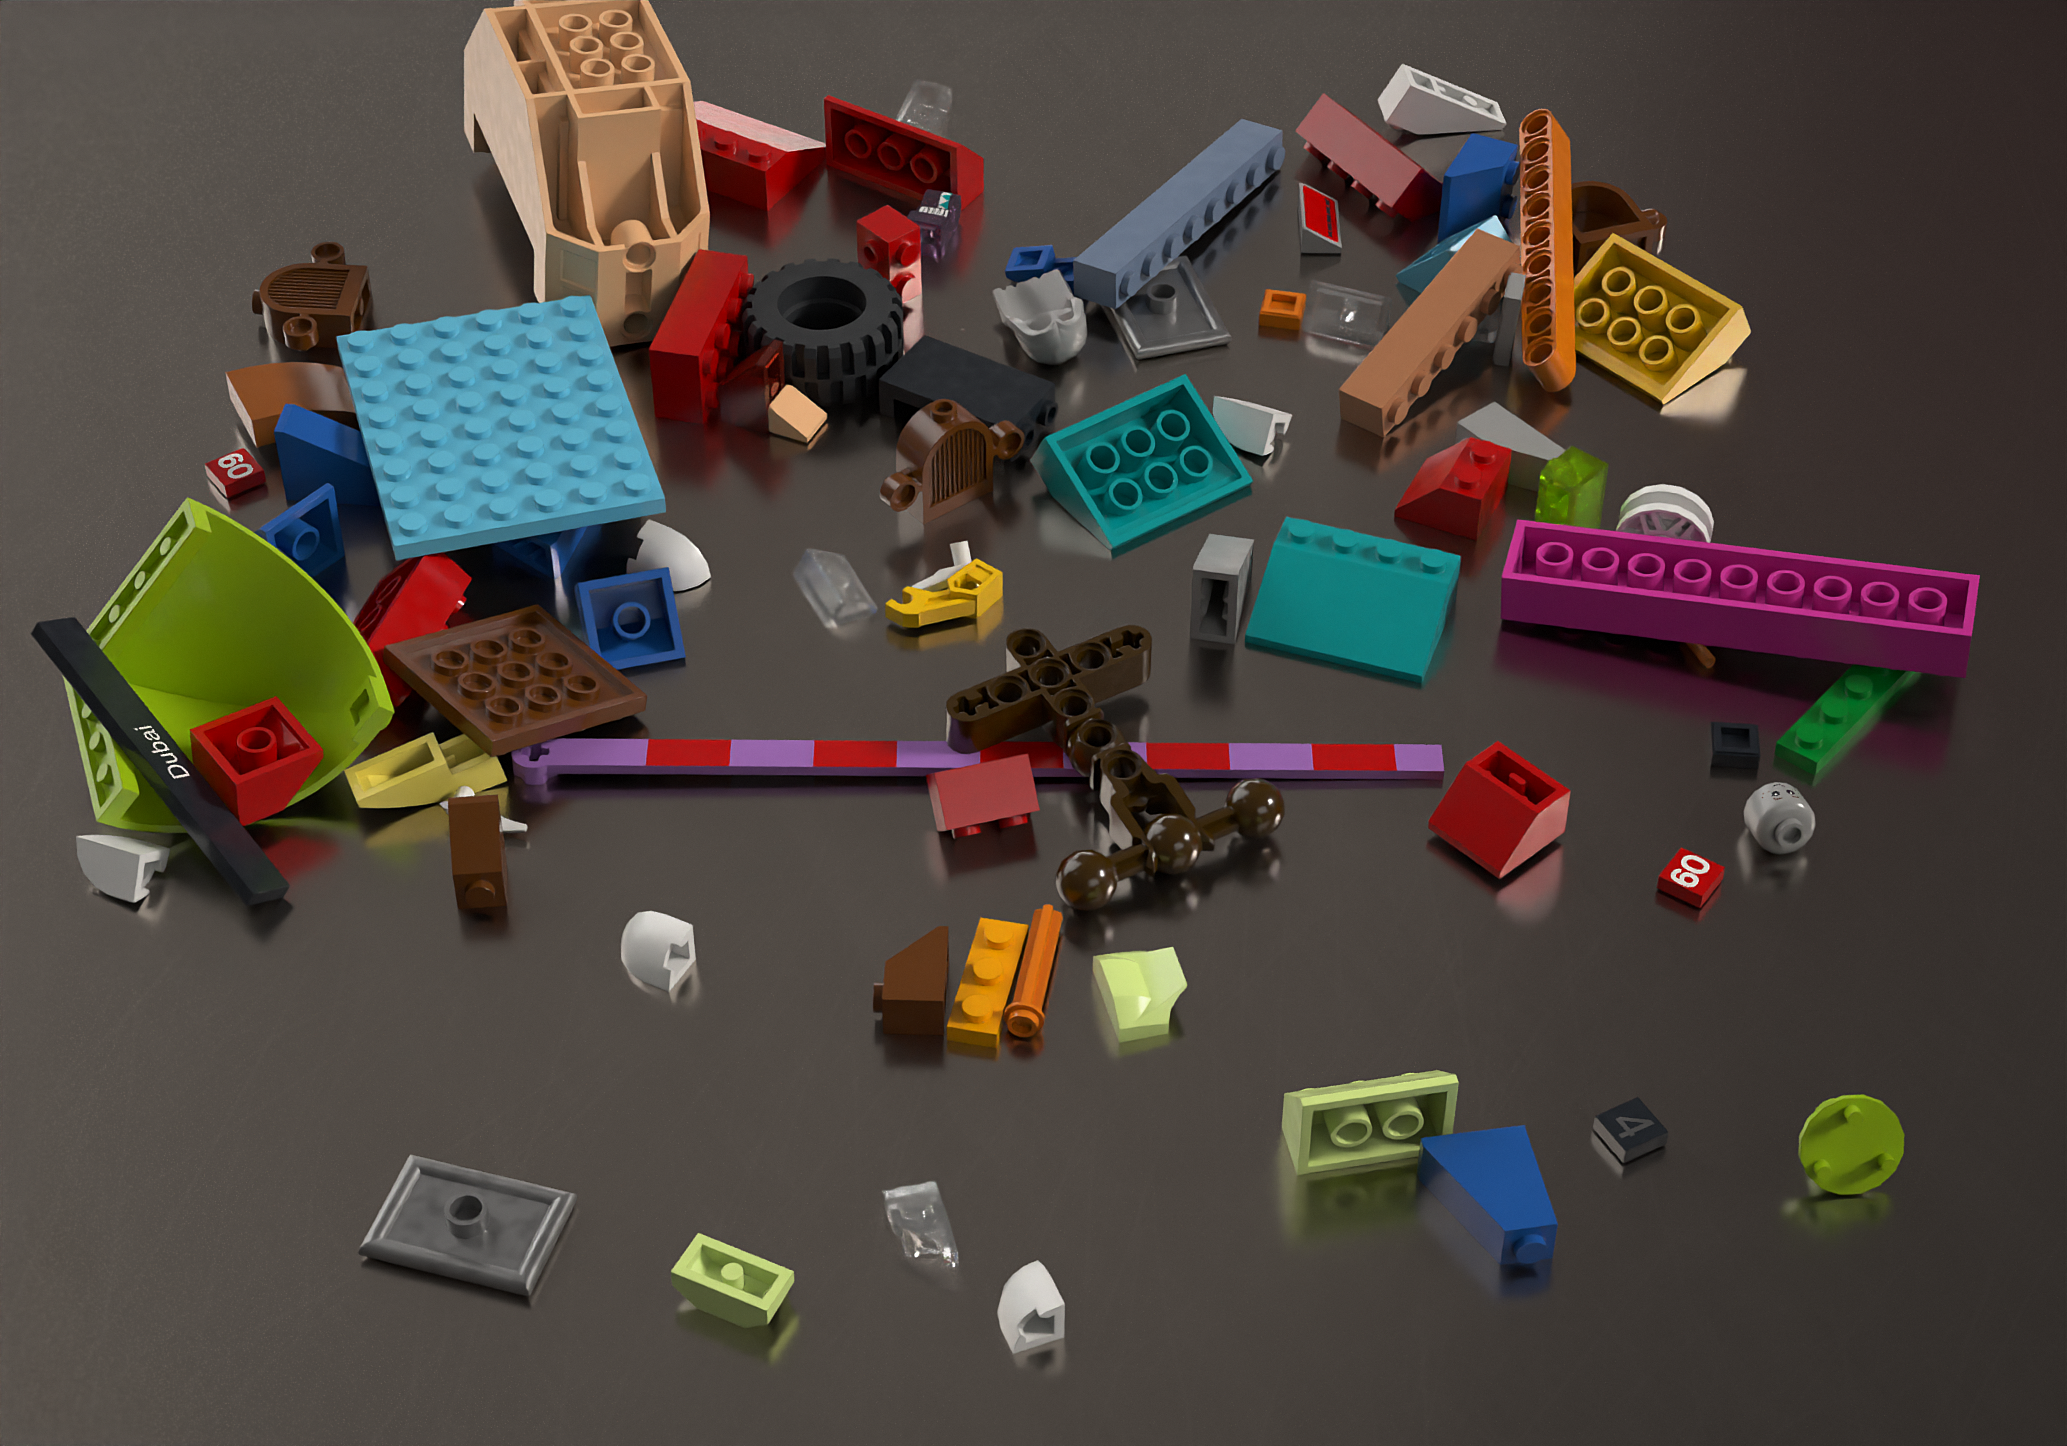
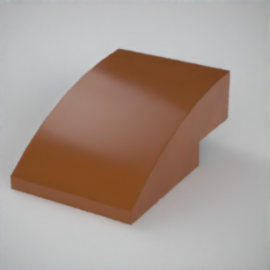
M286 362L250 366L225 372L230 399L257 448L276 442L274 430L285 404L297 405L360 431L344 369L341 367L319 363Z

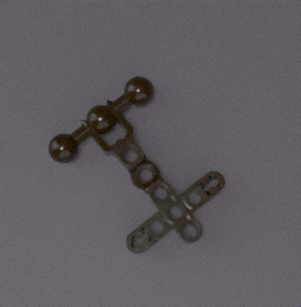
M1128 624L1120 626L1060 651H1057L1040 631L1033 628L1016 629L1006 638L1005 673L956 692L946 701V742L953 751L961 754L976 753L1042 726L1053 742L1060 748H1063V752L1069 757L1072 768L1082 776L1090 778V787L1093 791L1099 790V799L1109 813V836L1122 850L1109 856H1104L1102 853L1094 850H1078L1061 861L1055 878L1061 900L1071 908L1080 911L1098 910L1111 901L1117 888V882L1144 871L1154 877L1156 871L1163 874L1185 872L1196 864L1201 851H1214L1215 840L1233 832H1237L1239 835L1247 838L1266 837L1279 828L1285 815V804L1280 790L1269 781L1261 778L1244 779L1230 789L1223 807L1196 818V808L1177 780L1167 773L1157 774L1139 754L1131 750V746L1125 741L1122 731L1112 723L1104 720V712L1101 708H1095L1096 703L1147 682L1150 677L1152 636L1148 630L1138 625ZM1146 811L1149 815L1162 814L1150 821L1143 832L1131 813Z

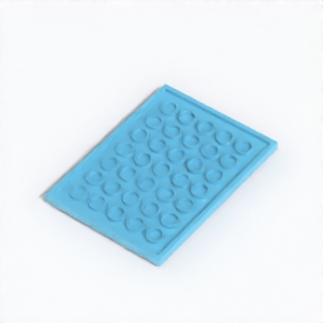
M590 295L568 296L561 300L526 303L518 307L500 310L489 309L476 314L458 317L446 316L433 321L415 324L403 323L391 328L372 331L361 330L348 335L336 336L340 359L396 560L666 512L662 488Z

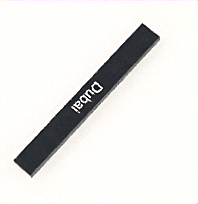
M75 617L37 622L31 632L32 637L243 903L249 906L283 898L290 884Z

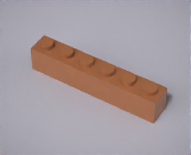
M1477 228L1339 388L1341 419L1383 438L1395 424H1400L1406 417L1408 409L1418 397H1423L1427 393L1432 380L1441 369L1445 370L1449 367L1455 353L1462 344L1469 342L1474 337L1477 327L1484 318L1496 311L1501 298L1505 295L1508 276L1511 275V272L1523 274V266L1520 265V246Z

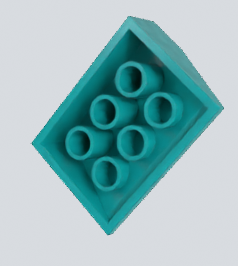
M1186 374L1045 437L1030 460L1052 497L1110 551L1253 483V479Z
M1286 516L1271 550L1246 630L1245 642L1422 683L1457 597L1461 556Z

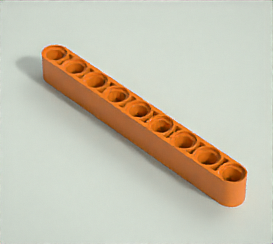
M1541 108L1529 113L1523 119L1519 128L1521 265L1523 266V275H1526L1521 302L1522 359L1544 390L1556 392L1567 387L1572 382L1576 373L1570 140L1551 111Z

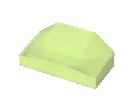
M1169 947L1149 952L1131 951L1093 956V972L1119 1043L1168 1034L1171 1008L1179 995L1187 987V982L1174 948Z
M698 1233L671 1270L672 1286L697 1309L743 1328L768 1325L794 1283V1271Z

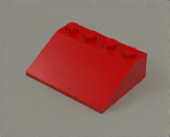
M705 101L694 102L706 190L769 211L826 159V143Z

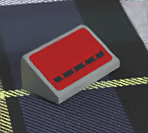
M1299 183L1297 206L1301 253H1341L1342 244L1338 201L1306 184Z

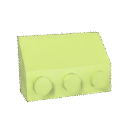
M1439 1070L1406 1073L1395 1077L1354 1081L1349 1084L1316 1089L1307 1088L1296 1092L1284 1093L1282 1130L1297 1175L1419 1157L1421 1138L1453 1133L1459 1085L1456 1074Z

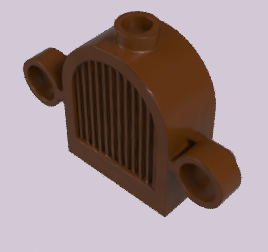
M1599 181L1571 183L1573 273L1575 276L1612 233L1652 254L1653 242H1658L1665 237L1667 228L1666 216L1654 208L1640 210L1633 199L1619 187Z
M328 241L319 243L312 248V263H297L279 268L263 280L259 290L255 289L253 292V313L263 315L267 333L274 340L286 344L291 349L307 351L311 347L338 348L336 336L361 331L370 309L373 297L368 266L346 265L343 246L337 242Z
M949 399L936 400L920 409L902 430L896 447V473L884 479L880 489V498L896 512L907 510L924 525L993 491V457L996 455L1000 459L1006 460L1015 456L1023 446L1024 433L1007 420L988 428L958 402Z

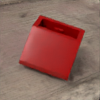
M1497 741L1464 764L1430 817L1428 828L1500 879L1565 832L1571 790Z

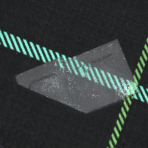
M935 1181L883 1191L885 1211L894 1234L901 1236L904 1256L916 1258L922 1254L932 1253L942 1257V1265L959 1266L958 1251L952 1229Z

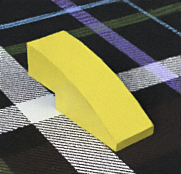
M432 732L344 770L359 808H397L442 802L454 797L456 790L461 786L470 787L476 793L507 781L497 756L490 757L465 734L438 744Z

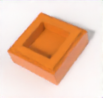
M1266 289L1259 312V325L1300 330L1306 307V294Z

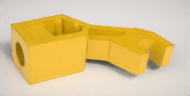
M976 558L947 579L946 590L931 592L909 586L905 587L902 590L903 604L890 599L885 603V617L902 627L913 628L959 617L978 619L1003 596V572Z

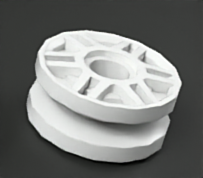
M1660 484L1646 486L1628 497L1621 507L1616 531L1710 543L1714 520L1710 508L1698 495L1682 487Z

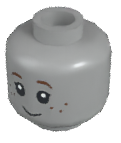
M1774 782L1754 791L1747 800L1743 811L1744 821L1750 832L1763 849L1773 854H1786L1796 851L1811 838L1816 826L1814 812L1796 788L1787 783Z

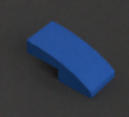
M1052 245L1013 248L1005 275L1007 279L1020 283L1033 277L1040 279L1043 274L1052 270H1060L1072 293H1074L1073 260L1077 257L1056 258Z

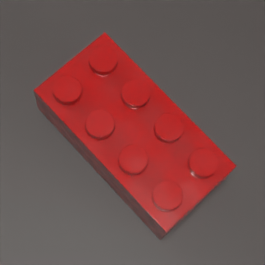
M698 250L649 348L655 417L704 424L711 408H717L721 387L724 382L728 383L730 381L735 357H741L744 349L742 306L749 291L754 286V275L748 273L747 256Z

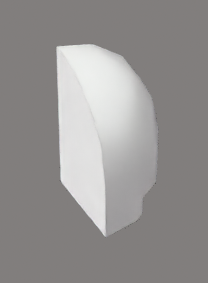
M1214 396L1213 401L1214 419L1229 443L1242 450L1261 456L1267 455L1274 450L1270 443L1276 433L1285 435L1292 414L1237 399Z
M648 520L641 528L637 538L644 541L639 549L637 559L628 558L627 574L669 567L673 591H683L699 586L711 577L708 564L703 555L686 536L652 520Z
M112 835L76 836L77 857L83 873L94 887L110 896L134 903L146 897L150 892L149 889L144 887L150 881L154 871L163 873L166 868L170 848L128 837Z
M654 911L637 913L628 922L622 934V962L629 973L643 982L670 992L696 960L693 925Z
M1036 1260L1023 1266L1010 1277L1004 1285L997 1311L1001 1330L1013 1354L1064 1338L1065 1303L1045 1266Z

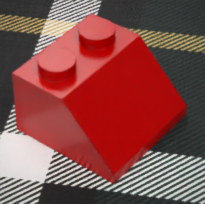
M1469 437L1427 458L1396 506L1394 516L1477 541L1507 491L1512 449L1490 441Z
M277 696L190 729L193 765L242 826L283 811L324 757V751Z

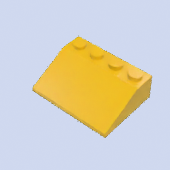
M1614 233L1610 235L1574 278L1575 352L1663 405L1725 364L1751 333L1741 305Z

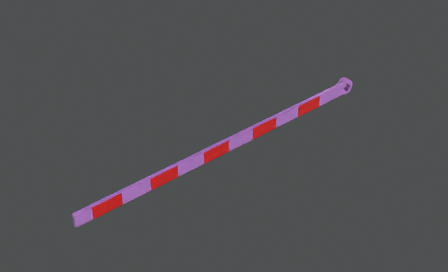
M554 738L544 743H537L511 751L514 775L521 777L525 784L530 785L544 784L549 778L558 774L926 776L931 773L1027 753L1033 777H1085L1072 768L1069 757L1065 755L1063 748H1060L1054 742H1001L976 753L961 754L953 751L946 741ZM1128 742L1131 750L1139 754L1157 774L1167 773L1174 778L1444 779L1441 745Z

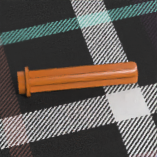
M1045 904L1043 909H1036L1034 911L1013 1001L1006 1007L1004 1012V1021L1007 1024L1008 1030L1019 1037L1033 1036L1044 1025L1045 1016L1042 1012V1006L1063 920L1062 913L1054 910L1053 905Z

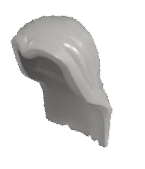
M1052 270L1045 273L1040 279L1033 277L1025 282L1017 283L1016 287L1010 285L1006 286V290L997 288L992 291L1002 322L1014 332L1022 349L1030 358L1039 363L1058 365L1076 356L1081 351L1087 336L1083 301L1073 296L1071 288L1060 270Z

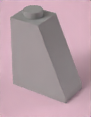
M1209 534L1193 566L1190 638L1235 644L1252 576L1253 539Z

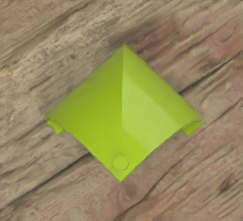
M188 497L86 630L192 763L190 729L277 696L324 751L323 759L286 807L311 795L337 777L353 763L379 731L387 727L392 715L395 713L385 680L369 646L345 612L329 594L297 564L263 538L226 515ZM63 676L96 822L142 832L186 833L187 831Z

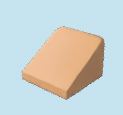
M788 384L785 385L768 407L770 432L808 443L827 419L826 412L796 388Z

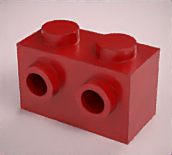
M889 205L857 220L858 263H861L864 269L872 268L878 271L883 278H886L896 288V292L901 297L902 304L922 294L920 226Z
M1028 753L926 775L937 831L951 830L953 838L981 833L980 823L997 819L999 828L1028 823L1026 813L1040 810Z

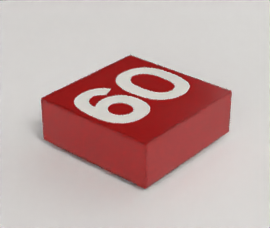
M244 447L205 463L207 476L227 498L266 482L264 469Z
M1681 847L1658 876L1656 888L1701 908L1723 880L1725 867Z

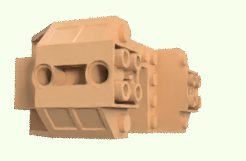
M514 0L513 7L484 9L464 49V132L473 153H492L534 248V293L538 302L561 300L568 296L590 295L609 347L653 341L698 250H708L710 211L691 82L648 0Z

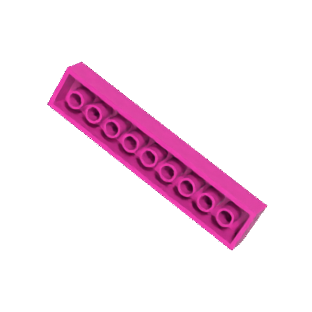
M1517 519L1501 577L1500 619L1966 678L1980 575Z

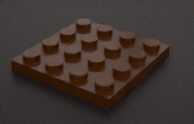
M538 604L384 646V663L490 757L504 755L510 751L537 743H544L547 740L573 732H580L613 720H620L624 717L643 712L646 709L647 694Z

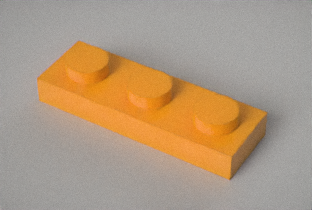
M980 917L947 1023V1040L997 1048L1005 1022L1004 1012L1006 1007L1010 1005L1029 935V925Z

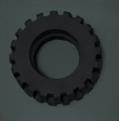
M816 258L806 259L802 264L795 265L792 262L783 265L780 271L772 270L762 278V282L758 281L749 291L742 306L744 355L747 369L759 385L766 391L772 390L775 396L788 384L800 391L813 403H819V407L831 406V403L842 402L843 405L852 403L857 397L867 398L873 395L877 387H879V379L904 355L903 304L901 297L896 292V288L886 278H883L878 271L872 268L866 270L861 263L853 261L842 263L839 259L827 258V261H816Z

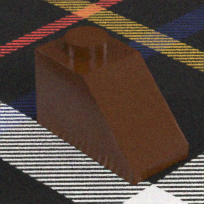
M498 794L448 798L452 876L457 909L507 906L508 864Z
M949 926L936 927L885 961L883 982H874L873 1013H882L883 1034L944 1035L949 972Z

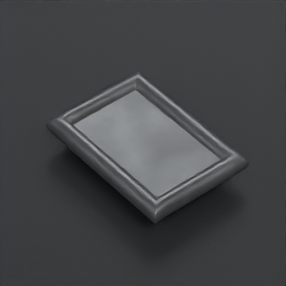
M1187 256L1177 257L1172 260L1154 278L1142 286L1134 296H1131L1117 309L1111 308L1137 360L1223 345L1232 341L1231 335Z
M410 1155L360 1246L358 1254L530 1296L578 1196L571 1192Z

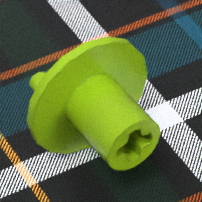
M1863 1094L1842 1095L1822 1102L1807 1118L1799 1135L1798 1156L1807 1176L1821 1189L1839 1195L1862 1194L1880 1186L1895 1172L1904 1154L1905 1134L1896 1114L1882 1101Z

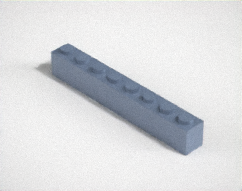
M1245 119L1239 120L1073 260L1074 296L1113 309H1117L1131 296H1134L1142 286L1154 278L1165 266L1176 259L1180 253L1194 241L1198 240L1203 233L1219 222L1226 213L1238 205L1256 187H1259L1264 180L1282 166L1285 159V149L1282 147L1283 130Z

